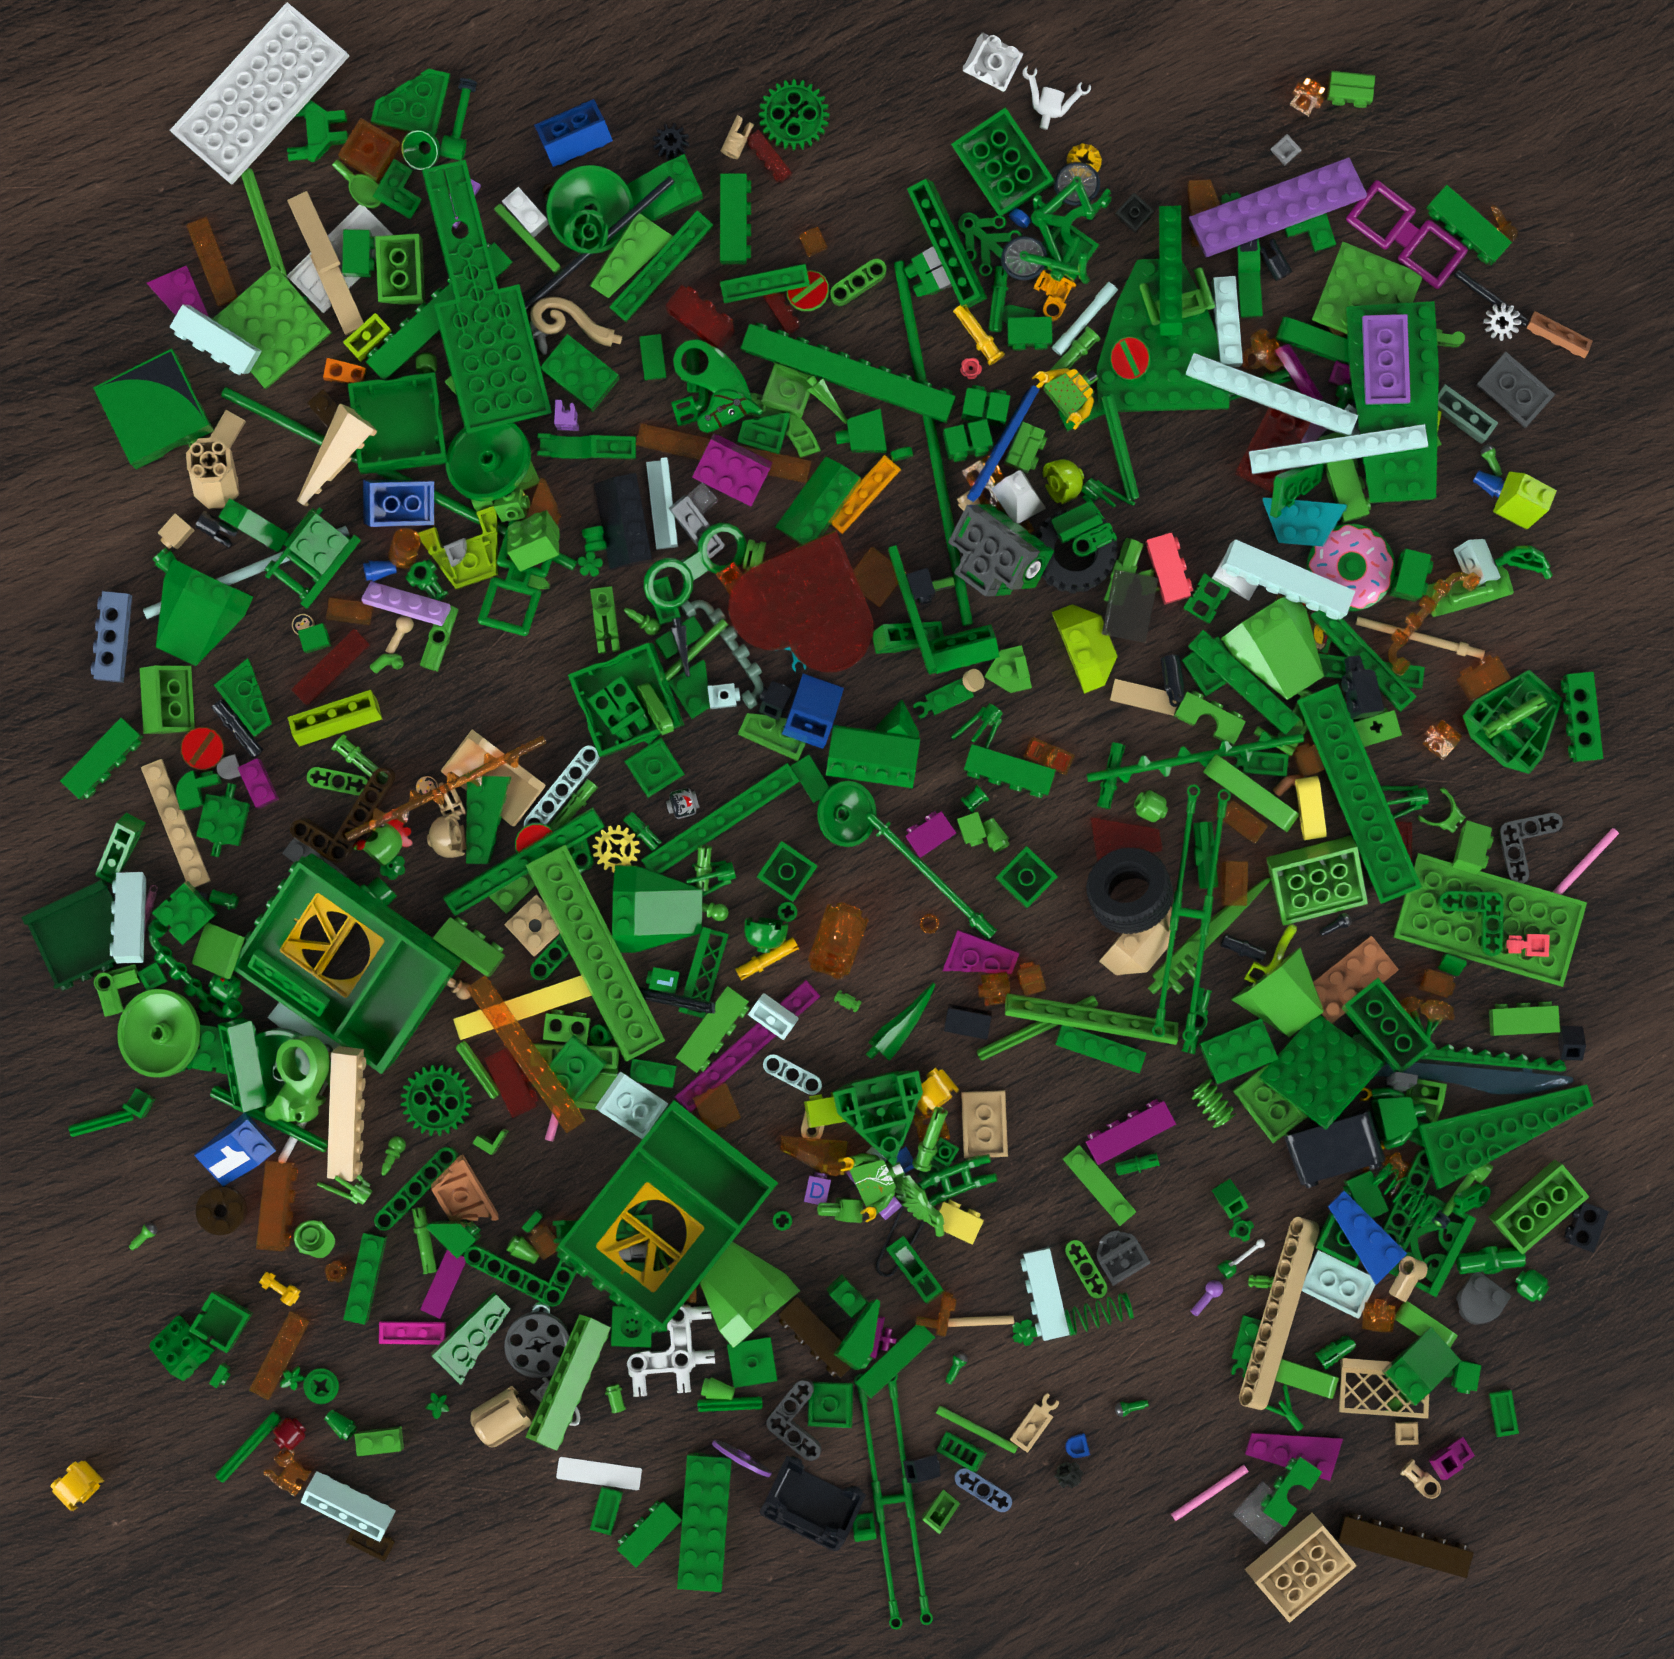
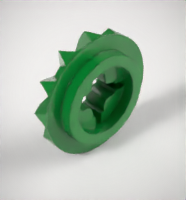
M322 1368L310 1372L305 1378L303 1387L305 1395L310 1401L316 1404H326L336 1397L339 1383L338 1378L332 1371ZM328 1379L325 1384L327 1390H321L316 1394L318 1385L315 1381L322 1382Z

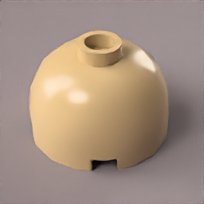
M455 813L438 817L432 823L427 835L429 846L441 857L453 858L465 854L462 850L466 849V831L464 825L459 826L457 820H460V817Z

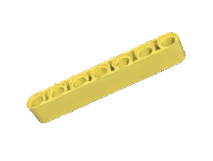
M581 975L455 1018L453 1021L459 1039L462 1040L592 995Z

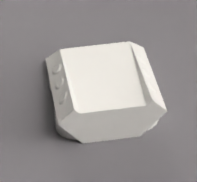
M982 33L977 38L966 63L963 65V71L1004 92L1023 53L1013 46L1002 43L1000 38L995 35L988 36Z

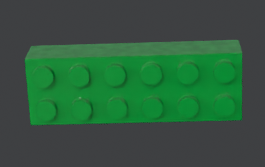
M690 1452L687 1454L677 1589L722 1592L732 1459L726 1455Z

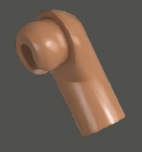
M1300 774L1286 776L1273 788V791L1281 797L1291 786H1295V779L1302 778L1303 776Z

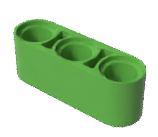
M873 259L836 283L831 289V301L837 306H844L882 281L886 275L885 263L880 259ZM873 266H880L883 271L879 275H874L870 269ZM855 278H861L864 280V285L862 287H855L852 281ZM837 290H843L846 292V297L844 299H837L834 293Z
M1408 1301L1403 1302L1393 1317L1418 1336H1421L1432 1327L1449 1347L1452 1346L1458 1337L1457 1334Z
M1281 1358L1275 1381L1333 1399L1339 1377Z

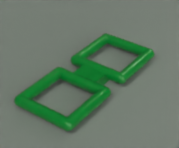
M511 520L508 526L519 520ZM507 528L497 558L498 566L509 569L506 580L498 577L491 578L480 610L478 623L521 636H527L541 597V590L528 586L531 575L545 578L548 575L553 558L542 562L541 568L532 566L519 571L515 563L507 559V544L509 540ZM497 587L531 596L522 626L488 617Z

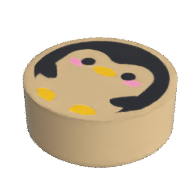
M299 614L292 621V628L296 634H298L299 630L315 626L314 620L306 614Z
M429 776L420 778L416 784L417 793L423 798L434 797L431 787L435 785L438 791L437 781Z

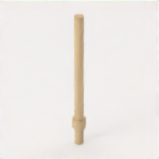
M1359 616L1356 619L1355 625L1455 651L1456 654L1461 656L1470 655L1483 659L1485 650L1470 647L1468 643H1455Z

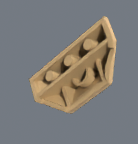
M1170 907L1164 919H1161L1162 921L1153 926V928L1136 934L1121 933L1099 962L1115 975L1148 972L1168 948L1172 907Z

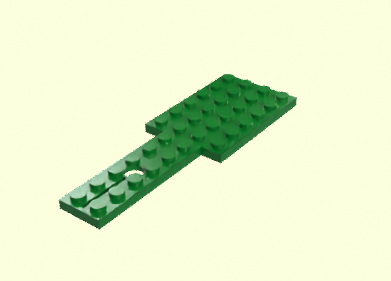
M466 160L423 169L422 173L454 295V300L434 304V309L466 434L551 414L520 284L498 289ZM455 222H462L467 225L468 234L465 238L459 239L452 234L451 228Z

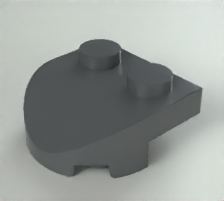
M1112 1231L1106 1234L1099 1242L1097 1259L1113 1286L1151 1264L1137 1239L1130 1233Z
M1481 1272L1472 1273L1463 1288L1457 1293L1456 1301H1458L1460 1309L1459 1314L1467 1322L1474 1325L1489 1323L1501 1314L1511 1295Z

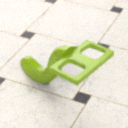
M1290 924L1286 928L1277 945L1271 963L1265 967L1254 961L1244 978L1251 983L1258 981L1250 977L1253 968L1264 971V975H1266L1282 962L1286 948L1297 931V926Z

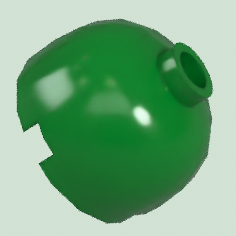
M580 210L572 213L567 218L563 230L568 246L578 253L586 254L595 253L599 248H602L608 238V226L604 223L603 216L595 210Z
M748 917L745 919L744 927L746 940L750 945L757 947L758 952L770 953V949L780 947L786 940L789 923L783 924L782 920L759 917L758 921H753V917Z

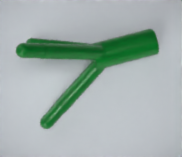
M1284 1384L1283 1390L1286 1405L1283 1401H1279V1405L1284 1411L1267 1405L1265 1409L1286 1417L1295 1430L1300 1431L1304 1425L1292 1412L1288 1387Z

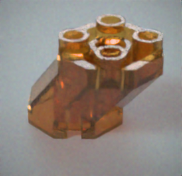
M842 902L837 903L836 907H831L832 904L827 905L808 957V961L811 963L810 968L813 971L828 974L838 980L843 979L844 975L850 974L869 921L866 916L863 919L861 916L862 911L859 908Z

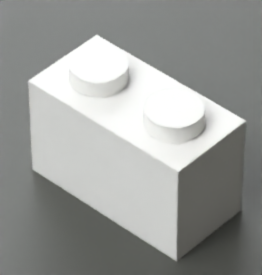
M519 187L502 200L504 207L533 237L549 225L547 218Z

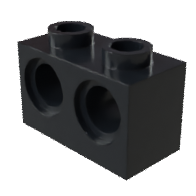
M928 568L907 574L906 577L915 603L918 602L920 606L932 602V598L935 597V589Z
M1583 1202L1572 1212L1574 1219L1572 1224L1568 1225L1565 1230V1242L1594 1253L1609 1211ZM1587 1210H1592L1593 1219L1586 1222L1584 1213ZM1583 1230L1586 1233V1238L1583 1242H1578L1576 1235L1579 1231Z

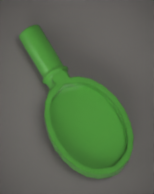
M338 159L332 164L345 177V180L349 181V192L358 204L366 208H376L381 204L379 200L372 197L378 187L375 180L363 174L354 175Z

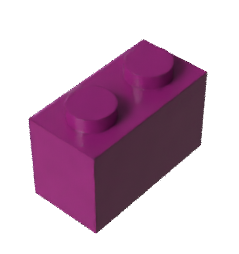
M257 758L237 767L256 808L260 809L279 800L260 759Z
M936 811L925 817L927 822L921 826L916 823L906 830L908 834L905 838L919 858L956 834L942 811L938 814Z

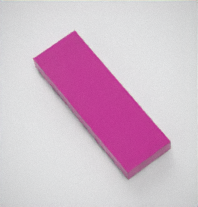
M379 1321V1344L439 1345L446 1339V1322Z

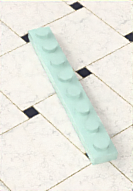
M1195 353L1186 371L1187 376L1345 436H1351L1358 415Z
M1424 424L1250 451L1249 456L1252 474L1426 448L1428 447Z

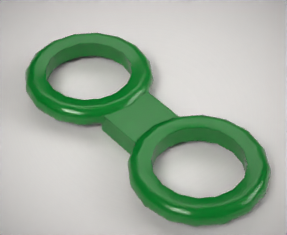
M717 523L709 526L702 533L698 542V550L683 560L663 558L656 561L647 570L644 577L643 588L647 599L660 609H674L689 599L693 590V581L707 571L723 574L722 571L729 566L732 571L736 570L745 558L747 543L744 534L738 527L730 523ZM719 532L731 533L737 542L735 557L724 565L714 564L709 559L707 553V545L710 539ZM666 567L677 568L684 579L681 593L672 600L659 599L653 589V580L656 574Z

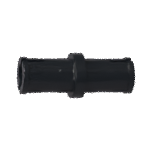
M1226 933L1220 944L1221 947L1230 949L1241 957L1244 955L1260 963L1266 954V949L1254 946L1248 940H1240Z

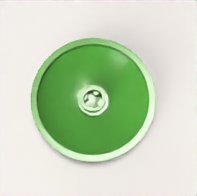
M153 989L137 995L125 1007L118 1024V1044L123 1058L131 1068L148 1077H168L183 1070L195 1056L200 1042V1023L195 1009L185 997L171 990Z

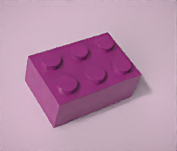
M713 433L692 478L752 506L773 462Z

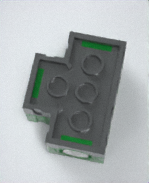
M992 504L967 505L948 542L963 553L960 560L961 563L957 566L954 573L984 596L1010 595L1013 589L1036 588L1054 552L1052 548L1044 545V542L1028 533L1025 528L1013 522L1010 517L998 511Z

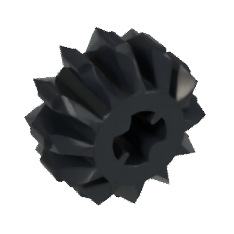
M665 123L664 131L657 128L656 132L659 136H653V141L657 142L653 145L654 150H659V157L666 153V160L669 161L671 155L677 158L678 152L682 155L686 154L683 148H688L690 144L685 141L689 138V135L686 133L682 134L684 127L681 126L676 130V123H673L671 129H668V125ZM669 138H674L676 144L673 143V146H669L666 140L670 141Z

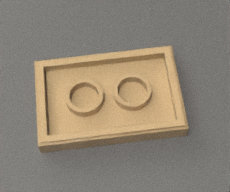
M1005 1090L961 1092L964 1158L990 1154V1157H1008Z

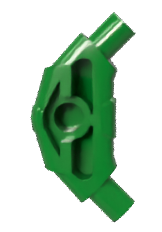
M1531 545L1515 546L1513 549L1503 553V556L1495 559L1497 567L1508 563L1509 566L1533 570L1537 573L1541 572L1545 579L1553 576L1549 569L1550 564L1545 558L1544 553Z

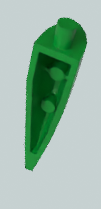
M932 983L894 1019L883 1025L869 1040L868 1043L872 1047L866 1055L871 1060L878 1053L888 1061L893 1058L920 1019L932 995L935 983Z

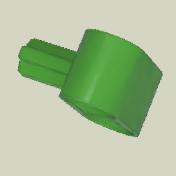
M838 1197L836 1198V1203L818 1204L817 1211L820 1216H835V1220L843 1222H862L863 1214H860V1212L863 1210V1200Z

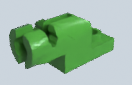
M611 586L590 589L598 653H607L605 641L609 639L611 640L613 652L620 651L613 588Z

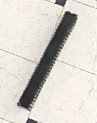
M643 987L639 988L644 1000L710 1014L716 1012V1002L711 1003V1001L697 1000V998L683 997V995L678 996V994H669L653 989L648 990V988Z

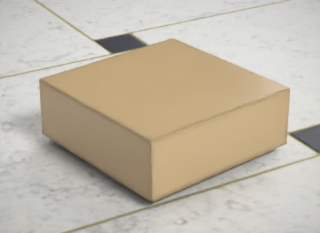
M1395 1422V1444L1419 1445L1418 1422Z

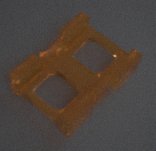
M933 1112L917 1117L916 1113L914 1114L913 1119L917 1127L920 1143L924 1140L929 1124L924 1125L923 1120L932 1117ZM944 1121L938 1140L940 1137L947 1140L950 1139L946 1121Z

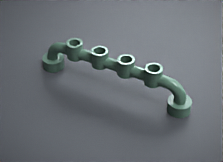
M687 600L680 606L688 619L697 614L695 610L698 608L703 609L707 613L714 626L722 618L726 619L720 608L714 610L704 600L692 602ZM729 626L722 630L720 635L755 685L752 693L747 690L741 694V698L746 706L752 709L758 705L756 700L763 691V682L759 676L762 671L756 662L753 664L747 659V656L750 655L748 649L744 644L740 646L737 644L735 638L738 635L733 627Z

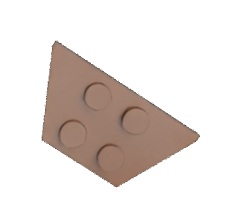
M460 1155L431 1184L432 1192L450 1221H461L463 1219L478 1221V1217H491V1221L499 1219L495 1207L464 1155Z

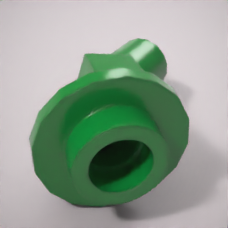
M1343 384L1336 388L1335 395L1340 399L1335 407L1344 409L1348 402H1354L1352 385Z

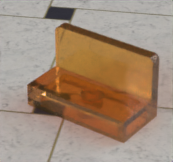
M1222 862L1221 906H1247L1248 862Z

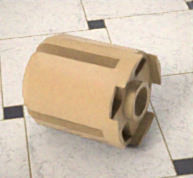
M513 1386L476 1407L471 1412L470 1422L474 1427V1431L479 1439L491 1448L499 1446L531 1426L533 1421L528 1407L523 1404L519 1397L516 1398V1395L519 1393Z

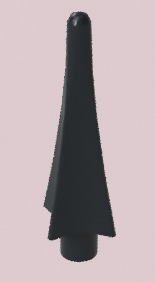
M681 617L672 618L674 627H670L682 660L685 676L690 677L686 625H682Z

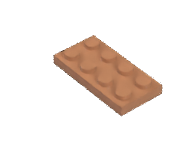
M1369 936L1313 981L1324 1010L1321 1015L1330 1023L1335 1022L1345 1014L1342 1009L1343 1005L1375 979L1379 978L1383 983L1399 970L1372 936Z

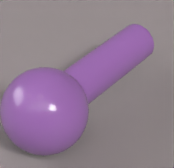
M1211 1280L1207 1283L1206 1293L1191 1309L1192 1314L1198 1316L1212 1298L1219 1297L1223 1293L1221 1282Z

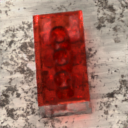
M1269 407L1235 474L1273 493L1276 475L1286 472L1287 469L1252 474L1249 452L1301 444L1311 422Z

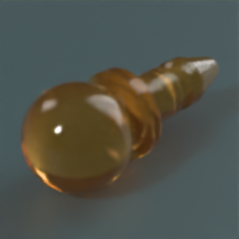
M1492 205L1493 216L1496 217V221L1499 224L1497 229L1511 242L1515 241L1518 236L1516 227L1511 225L1512 222L1510 220L1506 221L1497 206Z

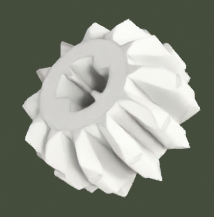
M1502 303L1501 310H1499L1496 304L1493 305L1495 313L1487 310L1486 314L1491 318L1484 319V323L1491 324L1485 328L1486 332L1493 329L1492 338H1495L1497 333H1500L1499 339L1501 341L1504 339L1505 333L1511 339L1512 333L1510 330L1518 333L1519 329L1514 325L1521 324V320L1514 319L1520 315L1519 311L1512 314L1514 306L1511 305L1508 310H1505V303ZM1501 316H1504L1505 320L1509 321L1508 324L1505 323L1504 327H1501L1500 323L1496 322L1497 319L1500 320Z

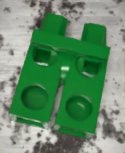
M626 675L620 676L607 685L606 688H603L587 699L611 733L617 735L623 742L634 737V734L628 727L634 722L640 731L645 730L651 725L646 715L648 712L631 687Z

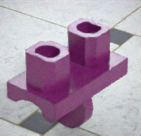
M878 1316L873 1351L870 1354L873 1358H876L878 1355L880 1341H883L882 1350L888 1351L889 1343H896L897 1341L896 1338L891 1337V1328H886L885 1335H882L885 1317Z

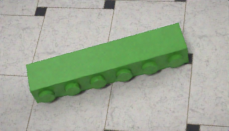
M579 1314L526 1438L545 1447L558 1450V1447L563 1442L565 1431L573 1419L576 1406L581 1401L583 1390L590 1380L593 1367L599 1360L600 1351L608 1339L611 1327Z

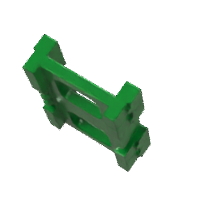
M1204 573L1197 584L1198 587L1193 592L1194 594L1191 595L1192 597L1188 599L1183 608L1205 623L1210 624L1216 614L1215 610L1221 603L1220 601H1224L1230 588L1225 587ZM1208 582H1212L1220 587V591L1215 598L1204 592ZM1198 600L1209 606L1205 616H1201L1193 611V607Z

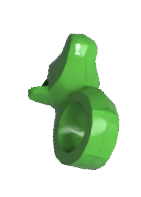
M298 1036L284 1042L277 1051V1069L286 1084L279 1091L275 1100L265 1107V1116L271 1121L309 1122L318 1115V1106L323 1105L326 1101V1097L318 1095V1092L330 1068L329 1053L325 1045L317 1037ZM297 1048H301L309 1058L310 1070L307 1076L303 1075L296 1065L295 1053Z

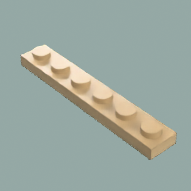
M160 759L142 766V772L186 882L189 881L194 888L210 882V877L184 812L179 808L177 795L163 760Z

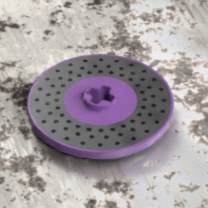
M714 1439L712 1445L738 1464L760 1475L771 1476L772 1472L766 1466L747 1453L725 1442Z

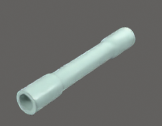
M1106 283L1092 303L1051 347L1053 351L1060 356L1063 355L1083 328L1118 291L1112 283Z

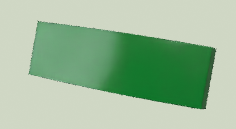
M904 1236L886 1248L926 1304H929L945 1292Z

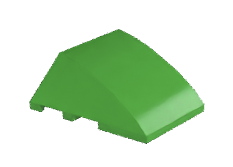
M1301 947L1283 959L1282 963L1251 986H1247L1231 998L1232 1001L1258 1018H1262L1264 1022L1287 1037L1292 1036L1324 1012L1308 966L1304 960Z

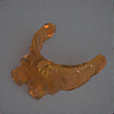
M1395 1152L1393 1155L1389 1154L1385 1157L1386 1160L1382 1162V1165L1385 1166L1391 1163L1393 1165L1392 1170H1399L1397 1181L1406 1175V1171L1411 1168L1407 1161L1403 1162L1401 1160L1402 1156L1399 1152ZM1369 1166L1362 1168L1363 1171L1368 1170ZM1400 1182L1388 1193V1198L1394 1196L1401 1184Z

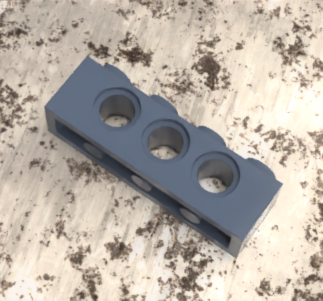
M102 591V597L99 596L97 607L100 610V618H97L95 623L98 639L94 640L93 652L96 653V659L91 665V674L94 675L96 680L124 683L132 595ZM114 609L117 610L118 617L110 621L108 618L109 612ZM114 631L116 638L113 642L108 643L106 635L108 632ZM107 653H112L114 656L113 662L110 664H105L104 656Z

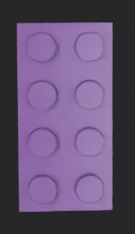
M1407 314L1363 316L1365 405L1410 403Z

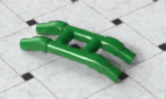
M990 1154L970 1157L944 1170L931 1173L917 1183V1185L924 1190L941 1181L944 1191H940L928 1199L929 1203L934 1207L946 1201V1199L973 1188L997 1182L998 1178L996 1173L971 1177L969 1168L972 1169L982 1164L991 1163ZM961 1172L964 1183L952 1187L949 1177Z

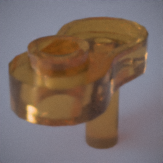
M943 1292L938 1320L917 1316L916 1325L936 1328V1335L945 1337L950 1311H954L956 1306V1298H953V1293Z

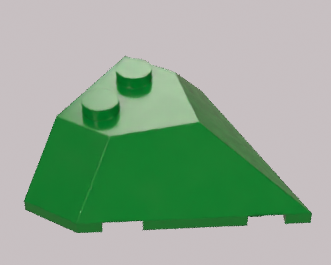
M918 1070L889 1072L849 1082L832 1092L837 1114L893 1166L896 1164L897 1155L901 1146H903L913 1120L917 1103L923 1094Z

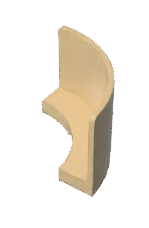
M474 730L470 731L441 770L444 775L466 791L467 776H512L506 792V801L501 812V818L512 826L517 825L546 786Z

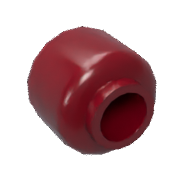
M287 1417L273 1429V1433L276 1436L273 1441L280 1449L286 1447L288 1450H292L305 1439L304 1432L306 1429L296 1417L293 1419Z

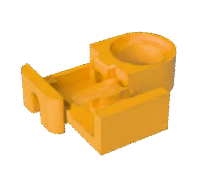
M1045 270L1041 272L1033 289L1037 291L1041 289L1046 292L1047 296L1049 295L1043 307L1044 317H1052V321H1055L1061 317L1067 305L1064 302L1071 288L1075 289L1076 284L1064 277L1058 282L1046 273ZM1054 304L1059 308V313L1056 316L1048 315L1046 308L1049 305Z

